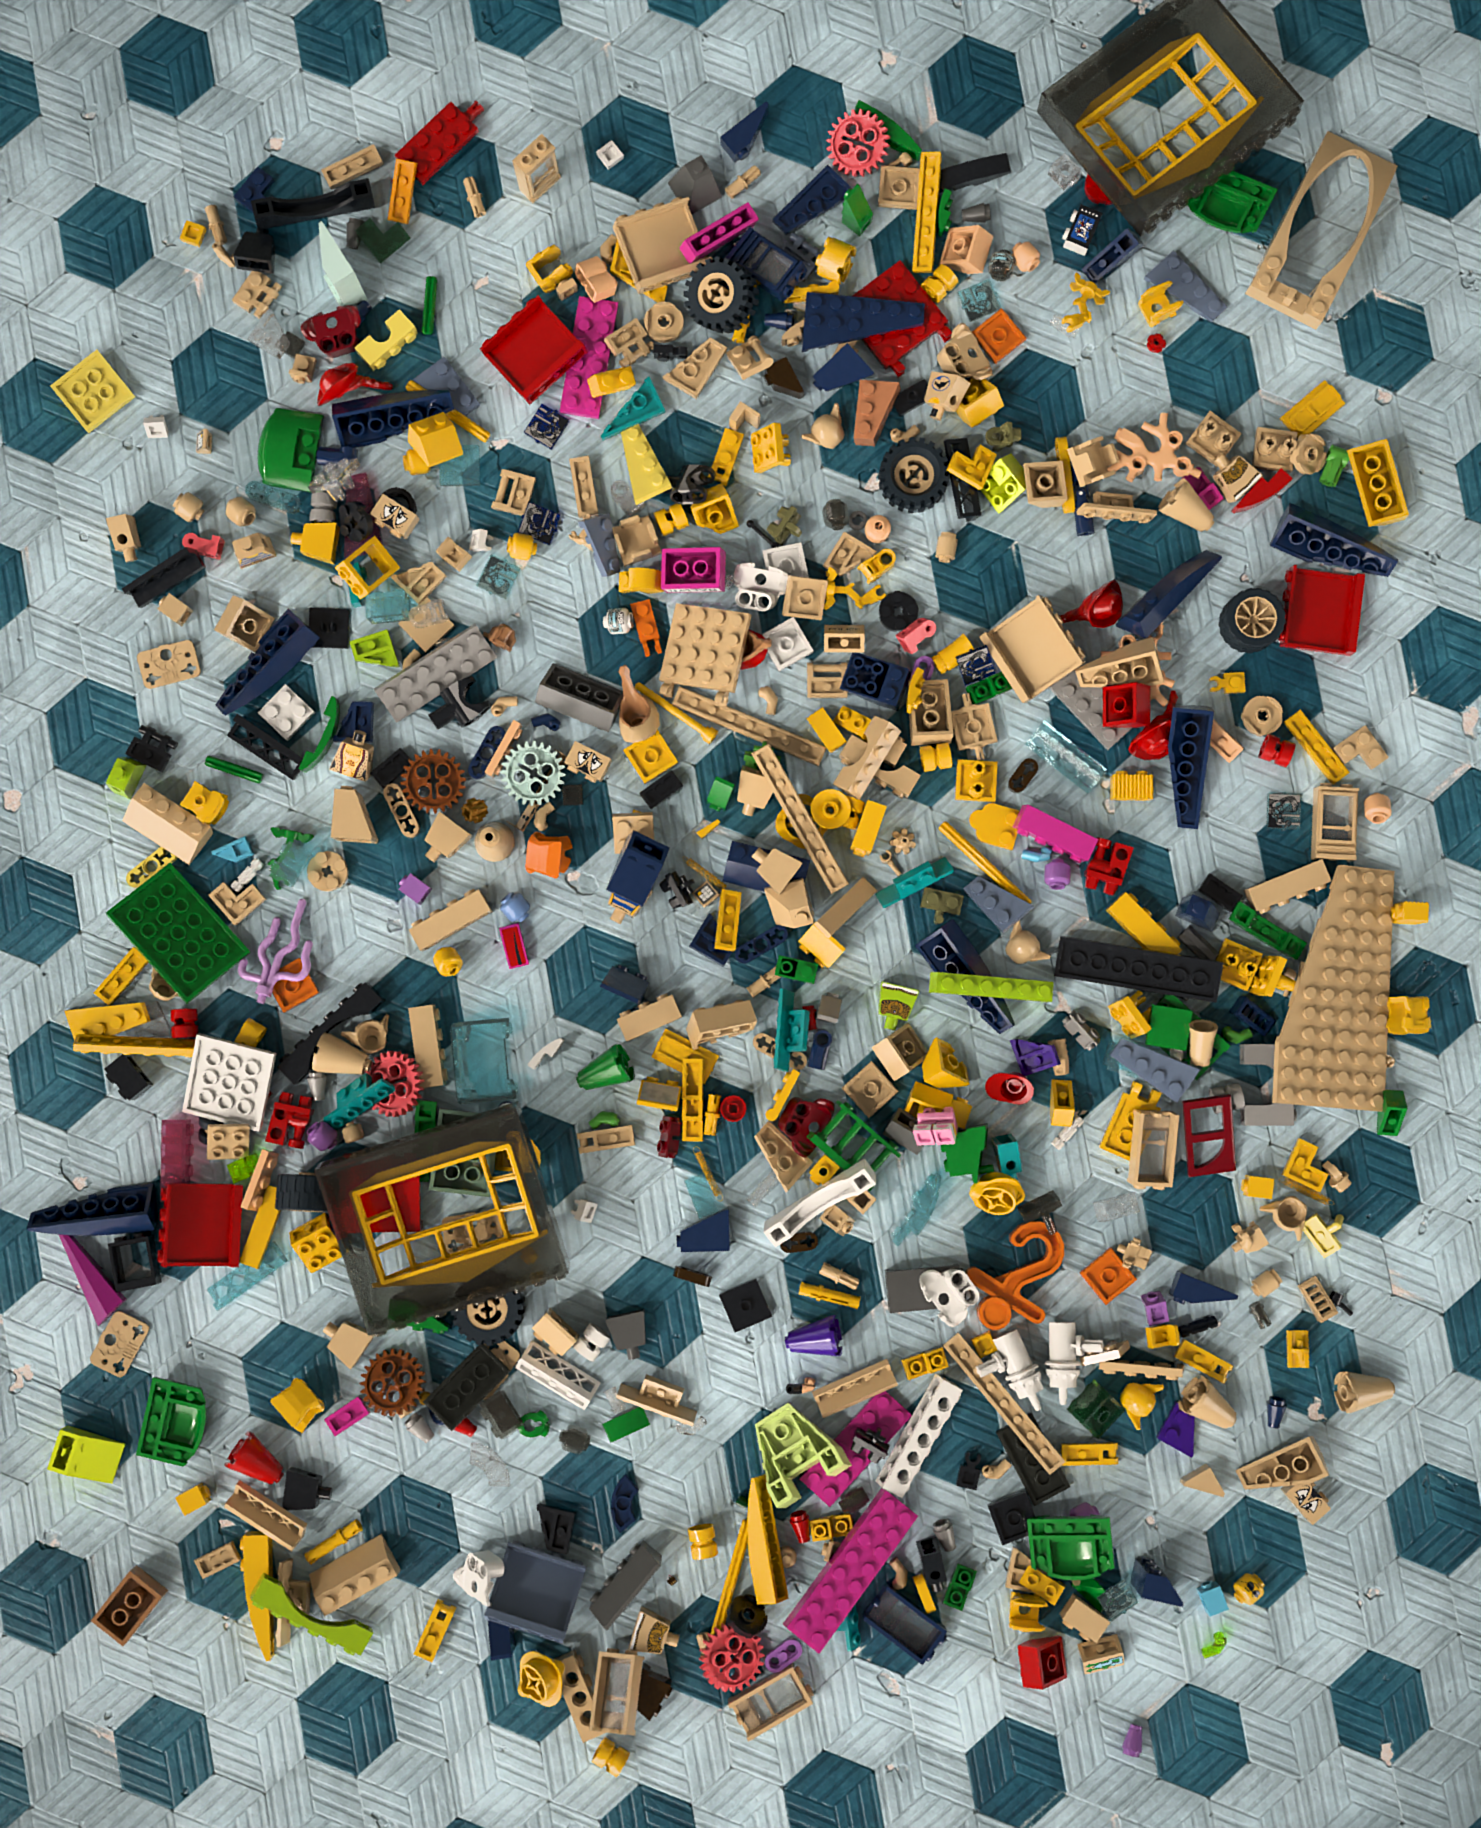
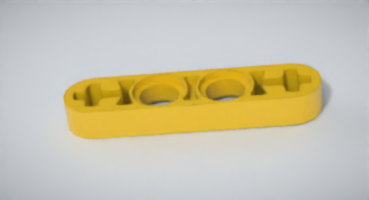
M1056 437V460L1063 461L1068 498L1062 505V510L1064 514L1074 513L1075 501L1070 458L1067 451V437Z

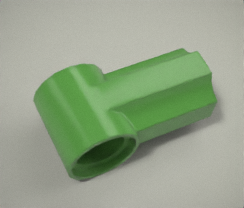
M1334 444L1331 445L1327 453L1326 464L1319 479L1322 485L1327 487L1336 486L1343 468H1345L1349 461L1346 449Z

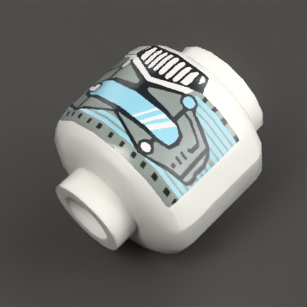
M627 608L609 609L607 615L603 617L604 628H608L611 634L628 633L634 625L632 612H629Z

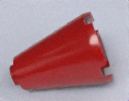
M251 1431L246 1432L245 1435L248 1437L237 1442L227 1457L230 1462H225L224 1466L270 1485L274 1482L278 1483L284 1475V1472H282L283 1466Z

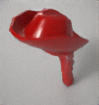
M345 363L327 370L322 375L319 383L320 389L317 403L318 406H322L333 399L341 398L346 392L361 386L387 391L392 390L393 385L389 382L377 381L368 376L358 375L357 364Z
M1114 579L1103 584L1099 589L1087 596L1080 607L1059 616L1064 623L1085 620L1090 622L1093 627L1098 628L1114 625L1121 618L1123 609L1122 593L1118 582Z
M1171 691L1166 711L1162 715L1156 716L1150 722V726H1145L1131 741L1128 750L1133 756L1143 760H1158L1169 754L1168 740L1173 707H1176L1178 699L1175 691Z

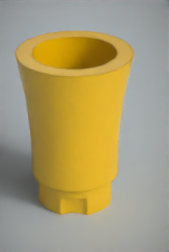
M962 633L955 641L937 652V655L931 659L934 661V665L939 673L943 674L947 670L950 671L959 665L957 659L976 651L966 635Z

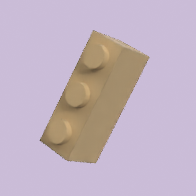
M665 993L656 998L657 1002L650 1004L647 1001L638 1005L639 1010L631 1012L629 1009L620 1013V1018L617 1021L625 1040L630 1041L682 1018L673 995L668 996Z

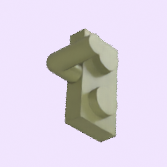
M925 887L920 907L935 910L934 923L939 925L944 921V912L960 915L964 895Z

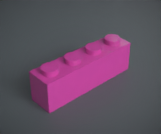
M749 202L685 239L679 249L689 264L694 263L745 233L749 227L753 228L759 218Z
M1028 804L1022 805L1012 826L1017 829L1018 834L1024 837L1029 835L1035 838L1034 841L1040 845L1045 846L1048 844L1053 847L1052 850L1061 855L1066 853L1070 855L1069 859L1077 863L1089 861L1098 839Z

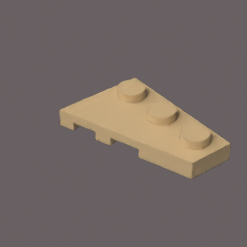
M710 337L695 349L689 357L677 364L671 372L666 373L663 376V380L697 399L726 353L727 347Z
M770 1121L754 1136L783 1189L787 1192L813 1162L808 1157L803 1158L793 1150L792 1142Z

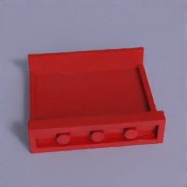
M539 295L530 299L521 311L516 312L506 325H502L492 338L485 340L480 348L484 356L529 405L588 353L585 345L569 331L546 306Z
M1294 564L1285 574L1287 589L1283 592L1282 601L1285 602L1286 623L1283 632L1278 637L1280 647L1351 656L1356 653L1365 574L1357 573L1351 576L1297 568V565Z
M355 1153L343 1154V1157L337 1159V1178L340 1179L338 1233H362L349 1194L350 1191L378 1172L420 1160L422 1156H416V1153H404V1156H396V1153H384V1156H376V1153H365L363 1157H355ZM419 1175L391 1184L406 1232H419L423 1229ZM384 1186L360 1195L367 1218L391 1209ZM393 1215L370 1224L371 1232H399Z
M165 1183V1188L161 1189V1200H164V1208L160 1209V1221H163V1229L159 1230V1242H162V1250H158V1262H161L163 1268H167V1266L239 1267L243 1185Z

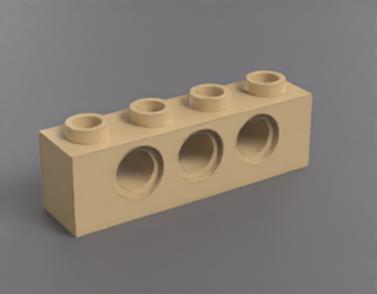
M573 1650L554 1658L564 1663L562 1694L582 1742L584 1743L606 1733L589 1731L590 1718L585 1717L583 1714L585 1711L592 1710L593 1692L590 1687L592 1686L589 1674L585 1675L582 1668L584 1667V1661L581 1655H577L576 1651ZM569 1672H575L578 1675V1678L572 1680L568 1677L567 1674ZM582 1691L586 1694V1697L579 1699L575 1693Z

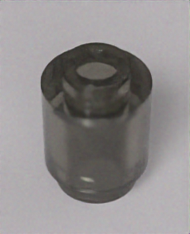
M861 1486L859 1488L855 1487L840 1496L841 1501L838 1504L843 1513L848 1512L851 1515L866 1506V1503L870 1500Z

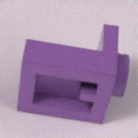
M1152 1291L1141 1295L1149 1326L1169 1322L1166 1301L1160 1291Z

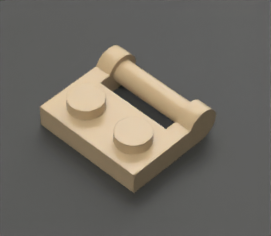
M754 335L749 337L746 343L726 352L728 359L742 380L769 368L773 364L772 357L764 351L760 345L759 338ZM755 350L760 357V361L756 362L750 351Z
M502 469L500 485L491 508L524 517L531 500L536 478ZM509 479H513L514 482L508 503L504 504L503 499Z
M841 662V664L807 663V698H847V692L840 689L847 668V662ZM813 672H841V677H813Z

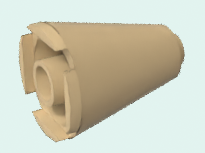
M1184 478L1179 480L1174 485L1176 488L1171 492L1168 491L1158 506L1160 509L1158 510L1200 532L1208 531L1214 524L1213 514L1190 483Z
M490 822L483 825L475 836L476 851L482 858L492 862L506 859L511 854L515 845L512 831L500 822Z
M323 1033L316 1046L319 1049L317 1054L314 1053L312 1069L314 1071L363 1075L366 1071L369 1072L372 1060H369L368 1054L330 1033Z
M1344 1371L1339 1372L1334 1379V1385H1337L1338 1390L1334 1391L1337 1405L1341 1411H1346V1413H1353L1391 1399L1395 1393L1393 1382L1384 1377Z
M1201 1376L1200 1379L1195 1377L1185 1386L1181 1393L1184 1397L1182 1401L1179 1400L1178 1402L1179 1408L1184 1413L1224 1429L1235 1424L1236 1412L1204 1376Z

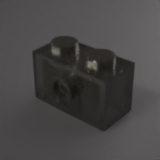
M504 1390L498 1391L479 1404L482 1408L480 1413L486 1421L489 1420L492 1424L491 1431L496 1438L506 1439L525 1426Z

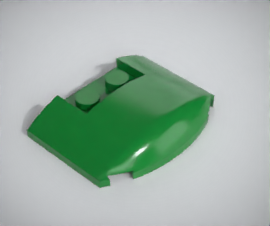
M1213 163L1209 168L1198 173L1184 203L1186 206L1188 205L1193 214L1213 227L1234 233L1257 232L1278 189Z
M281 408L274 410V413L264 425L258 444V469L264 486L312 492L317 450L320 444L324 415Z
M155 1376L152 1378L136 1452L137 1456L182 1467L188 1463L187 1461L195 1454L202 1441L206 1426L207 1409L202 1388Z
M1090 1514V1516L1042 1515L1027 1518L1031 1565L1034 1570L1039 1568L1046 1572L1047 1576L1053 1578L1084 1580L1098 1577L1110 1568L1112 1570L1115 1567L1110 1517Z

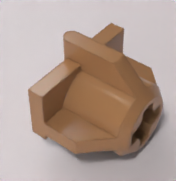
M506 624L492 627L489 634L486 632L482 634L496 647H500L508 652L512 650L511 648L516 642L515 631Z

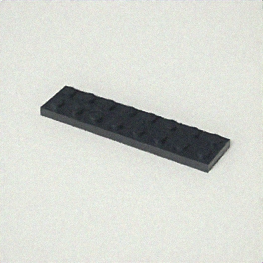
M1060 936L1054 976L1217 1003L1223 962Z

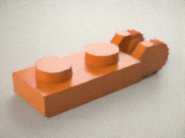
M650 599L630 604L645 656H650L647 642L653 640L656 652L661 654L660 637Z

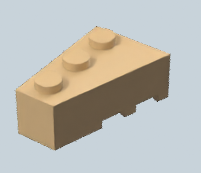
M736 1000L732 1004L724 1005L721 1003L712 1008L705 1009L701 1007L694 1010L686 1031L692 1049L695 1050L699 1048L698 1044L707 1041L713 1044L717 1042L716 1038L725 1035L731 1038L754 1029L757 1019L750 1000Z

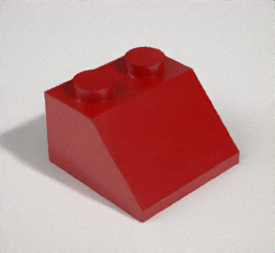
M1134 682L1103 687V727L1137 728L1150 726L1149 685Z
M1062 1636L1030 1639L1018 1645L1023 1687L1044 1690L1067 1678Z

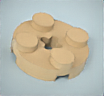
M658 302L646 312L644 326L649 338L660 343H668L679 338L683 330L684 320L681 311L674 304ZM662 318H666V321L669 322L665 327L658 324V322L662 321Z
M1317 434L1300 435L1296 441L1297 446L1290 455V462L1302 474L1319 472L1327 458V452H1324L1323 446H1326L1323 438Z
M1256 696L1245 704L1241 713V719L1249 732L1257 736H1264L1275 732L1281 726L1283 710L1280 703L1273 697ZM1259 711L1261 713L1264 711L1267 713L1265 716L1266 721H1264L1263 719L1260 720L1258 718Z
M325 851L318 852L310 860L307 867V877L315 888L330 892L345 884L349 871L342 856L335 852ZM331 866L330 870L333 871V874H328L325 877L323 869Z

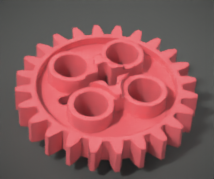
M853 109L851 116L844 112L845 119L837 117L839 124L832 123L835 130L828 131L832 135V138L826 139L831 144L826 150L832 152L828 157L835 159L832 164L834 166L839 165L838 170L840 172L845 169L846 175H849L851 171L854 177H857L858 172L862 177H864L865 171L872 174V167L877 170L879 169L878 161L884 163V160L881 158L882 155L888 156V153L884 151V148L890 147L889 144L885 143L886 140L890 139V136L884 135L888 128H881L884 122L882 120L877 121L878 116L876 114L871 117L870 111H867L864 115V110L860 109L857 114ZM856 125V132L853 135H849L850 127ZM870 132H874V139L867 142V135ZM846 136L855 141H861L866 145L874 147V150H869L860 145L856 146L852 142L843 140L842 137ZM845 145H849V152L843 155L842 148ZM866 151V160L860 161V154Z
M401 1051L380 1053V1057H374L375 1062H372L369 1072L366 1071V1073L372 1076V1084L381 1079L382 1075L384 1080L395 1086V1091L389 1095V1101L385 1097L373 1105L372 1109H379L378 1114H385L386 1117L406 1115L408 1111H413L412 1106L418 1105L416 1099L422 1098L419 1091L424 1090L420 1086V1083H423L424 1080L419 1079V1076L423 1072H417L419 1064H413L414 1058H408V1054H401ZM407 1077V1080H406V1081H403V1082H399V1083L394 1084L395 1081L403 1080L404 1078Z
M724 1623L721 1624V1630L714 1627L715 1634L708 1633L710 1640H703L706 1648L700 1649L704 1653V1656L699 1657V1660L704 1662L700 1669L706 1670L703 1676L709 1678L708 1683L714 1684L716 1689L719 1690L721 1688L724 1692H727L729 1688L731 1692L735 1693L736 1687L742 1691L743 1684L750 1687L749 1680L756 1681L754 1674H761L758 1666L764 1665L760 1658L764 1657L765 1654L759 1652L764 1646L757 1644L761 1638L754 1636L747 1639L737 1634L729 1625L727 1627ZM735 1637L734 1644L729 1647L730 1639ZM748 1651V1658L743 1660L744 1653ZM721 1653L720 1661L715 1663L716 1656ZM735 1667V1673L729 1677V1671Z

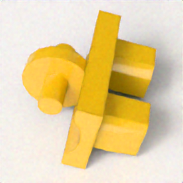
M1286 1330L1287 1367L1309 1368L1308 1330Z

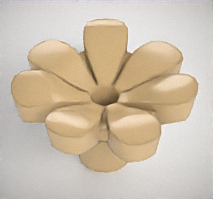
M902 828L901 833L897 831L892 833L895 839L890 840L889 843L890 846H896L894 849L895 853L899 854L903 850V854L907 855L910 852L909 847L915 848L916 843L912 841L915 836L913 833L907 834V829Z

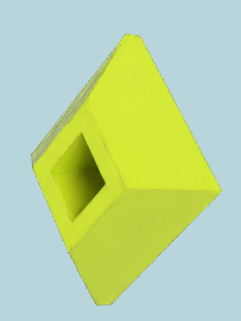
M1012 453L1000 458L992 466L984 487L980 489L998 513H1001L1026 490L1024 468Z

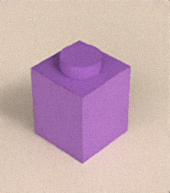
M411 873L409 876L405 875L399 883L400 888L398 889L419 905L422 904L432 888Z

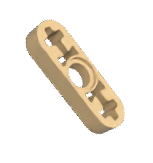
M394 783L388 784L384 788L383 794L402 834L408 838L416 837L420 833V826L408 801H406L404 793H402L401 787ZM393 788L394 790H398L396 796L398 800H401V798H403V801H399L392 805V803L396 801L392 796H388V794L391 793L390 789ZM400 805L407 807V813L404 816H398L396 813ZM408 819L412 826L415 825L414 833L406 832L405 830L408 826L405 821L401 824V820Z
M765 1033L757 1034L753 1039L755 1049L774 1059L776 1043L772 1046L771 1053L766 1052L768 1047L762 1046L759 1048V1043L756 1040L757 1038L765 1037V1041L771 1044V1041L775 1042V1038ZM799 1051L791 1054L796 1058L800 1055L803 1064H798L796 1067L794 1066V1061L790 1059L789 1067L795 1070L803 1069L807 1064L806 1056Z

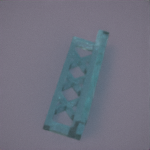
M1046 721L1041 723L1025 744L1087 794L1107 770ZM1039 737L1044 741V747H1038L1032 741ZM1050 751L1058 752L1060 759H1053L1050 756ZM1065 763H1072L1076 768V772L1067 770ZM1087 775L1093 782L1088 786L1082 781L1081 776Z
M274 1241L268 1245L260 1271L256 1274L249 1273L250 1266L242 1264L207 1289L215 1301L212 1305L217 1311L227 1306L288 1262L276 1242ZM273 1248L279 1257L272 1262L265 1261L267 1251ZM236 1273L244 1275V1281L240 1285L232 1284L233 1276ZM218 1286L228 1287L227 1294L220 1299L214 1289Z

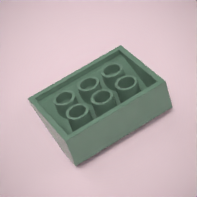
M440 1108L433 1155L478 1141H497L500 1116ZM496 1152L485 1155L492 1176ZM479 1157L431 1172L429 1190L483 1197H490L491 1195Z

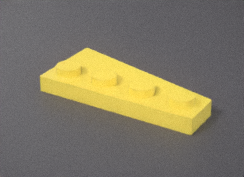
M639 424L622 431L621 437L635 504H640L671 489V483Z

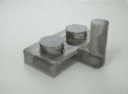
M1053 1190L1017 1207L1025 1223L1035 1221L1041 1216L1048 1233L1053 1235L1057 1232L1049 1213L1061 1207L1062 1203Z

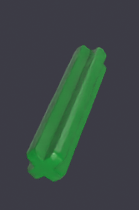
M434 276L426 278L422 333L424 335L433 334L437 278Z
M210 755L206 757L205 765L258 784L263 779V774Z

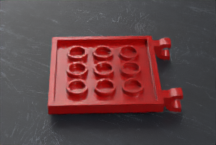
M901 260L853 295V297L925 304L924 323L922 326L901 331H890L887 334H877L861 339L883 368L886 370L891 367L898 378L905 373L904 370L906 369L898 360L937 332L945 343L951 339L952 331L945 326L948 324L947 318Z

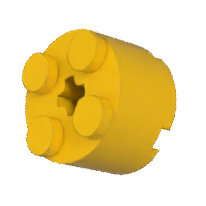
M828 237L824 244L823 254H819L816 259L815 265L818 266L816 273L820 277L836 281L841 285V282L844 283L853 266L851 257L856 256V247L834 237Z

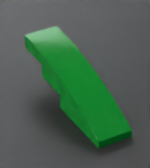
M858 100L855 106L857 114L860 109L864 110V115L867 111H870L871 117L876 114L878 116L877 121L882 120L884 122L881 128H888V131L884 133V135L890 136V139L885 141V143L890 145L888 148L901 154L907 152L912 159L919 161L922 149L910 135L882 112Z

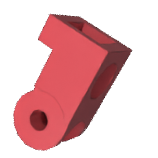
M188 533L183 537L182 544L184 547L197 550L201 556L221 559L225 540L220 536L212 535V539L209 540L200 538L194 533Z
M919 618L895 636L905 652L914 654L918 651L916 646L926 637H931L935 634L936 624L926 618Z

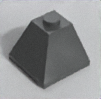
M702 155L685 164L668 182L676 198L682 197L683 199L689 197L688 206L691 214L722 198L713 174Z

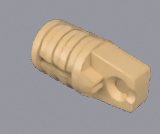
M1066 1038L1047 1041L1048 1044L1055 1045L1061 1064L1053 1067L1055 1076L1069 1074Z

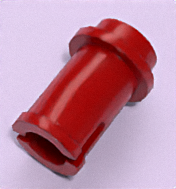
M814 1005L802 1006V1010L810 1011L808 1030H816L815 1011L817 1009L814 1008Z

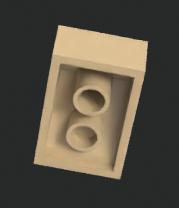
M948 679L925 680L921 687L920 698H922V702L918 709L914 708L911 714H909L911 746L937 745L946 742L951 744L953 724Z

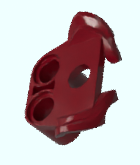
M355 305L338 306L336 311L324 315L323 312L317 313L301 324L302 334L306 339L316 342L319 349L330 358H337L355 352V347L360 343L359 338L356 336V329L360 325V315ZM336 318L337 325L334 328H328V319ZM352 337V342L346 345L347 338ZM334 343L332 350L327 351L328 345Z
M794 1097L788 1102L778 1121L779 1130L792 1140V1148L799 1156L806 1158L817 1147L806 1137L810 1133L809 1125L812 1122H817L819 1128L815 1134L821 1133L832 1119L835 1104L830 1100L822 1098L810 1102L799 1097ZM802 1104V1109L796 1112L797 1106ZM793 1122L792 1127L787 1130V1124Z

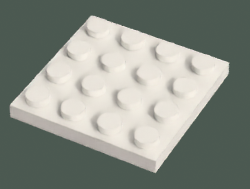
M201 1033L197 1034L182 1112L227 1124H249L250 1130L261 1131L276 1053Z

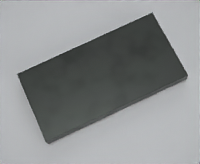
M484 1344L478 1345L423 1403L453 1431L511 1371Z
M1032 1413L1027 1414V1416L1030 1418V1420L1035 1424V1426H1036V1427L1040 1430V1432L1042 1433V1431H1041L1039 1425L1037 1424V1422H1036V1420H1035L1033 1414H1032ZM1009 1425L995 1431L1034 1506L1070 1488L1061 1468L1059 1467L1049 1475Z

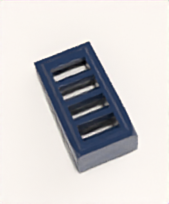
M1239 996L1229 1011L1264 1037L1276 1021L1249 998ZM1250 1009H1252V1012L1250 1013V1015H1249L1248 1017H1246V1015L1248 1014V1012L1250 1011ZM1259 1014V1016H1258V1018L1256 1019V1021H1255V1022H1252V1021L1254 1020V1018L1256 1017V1015ZM1265 1018L1266 1021L1264 1022V1024H1263L1262 1027L1260 1028L1259 1025H1260V1023L1262 1022V1020Z

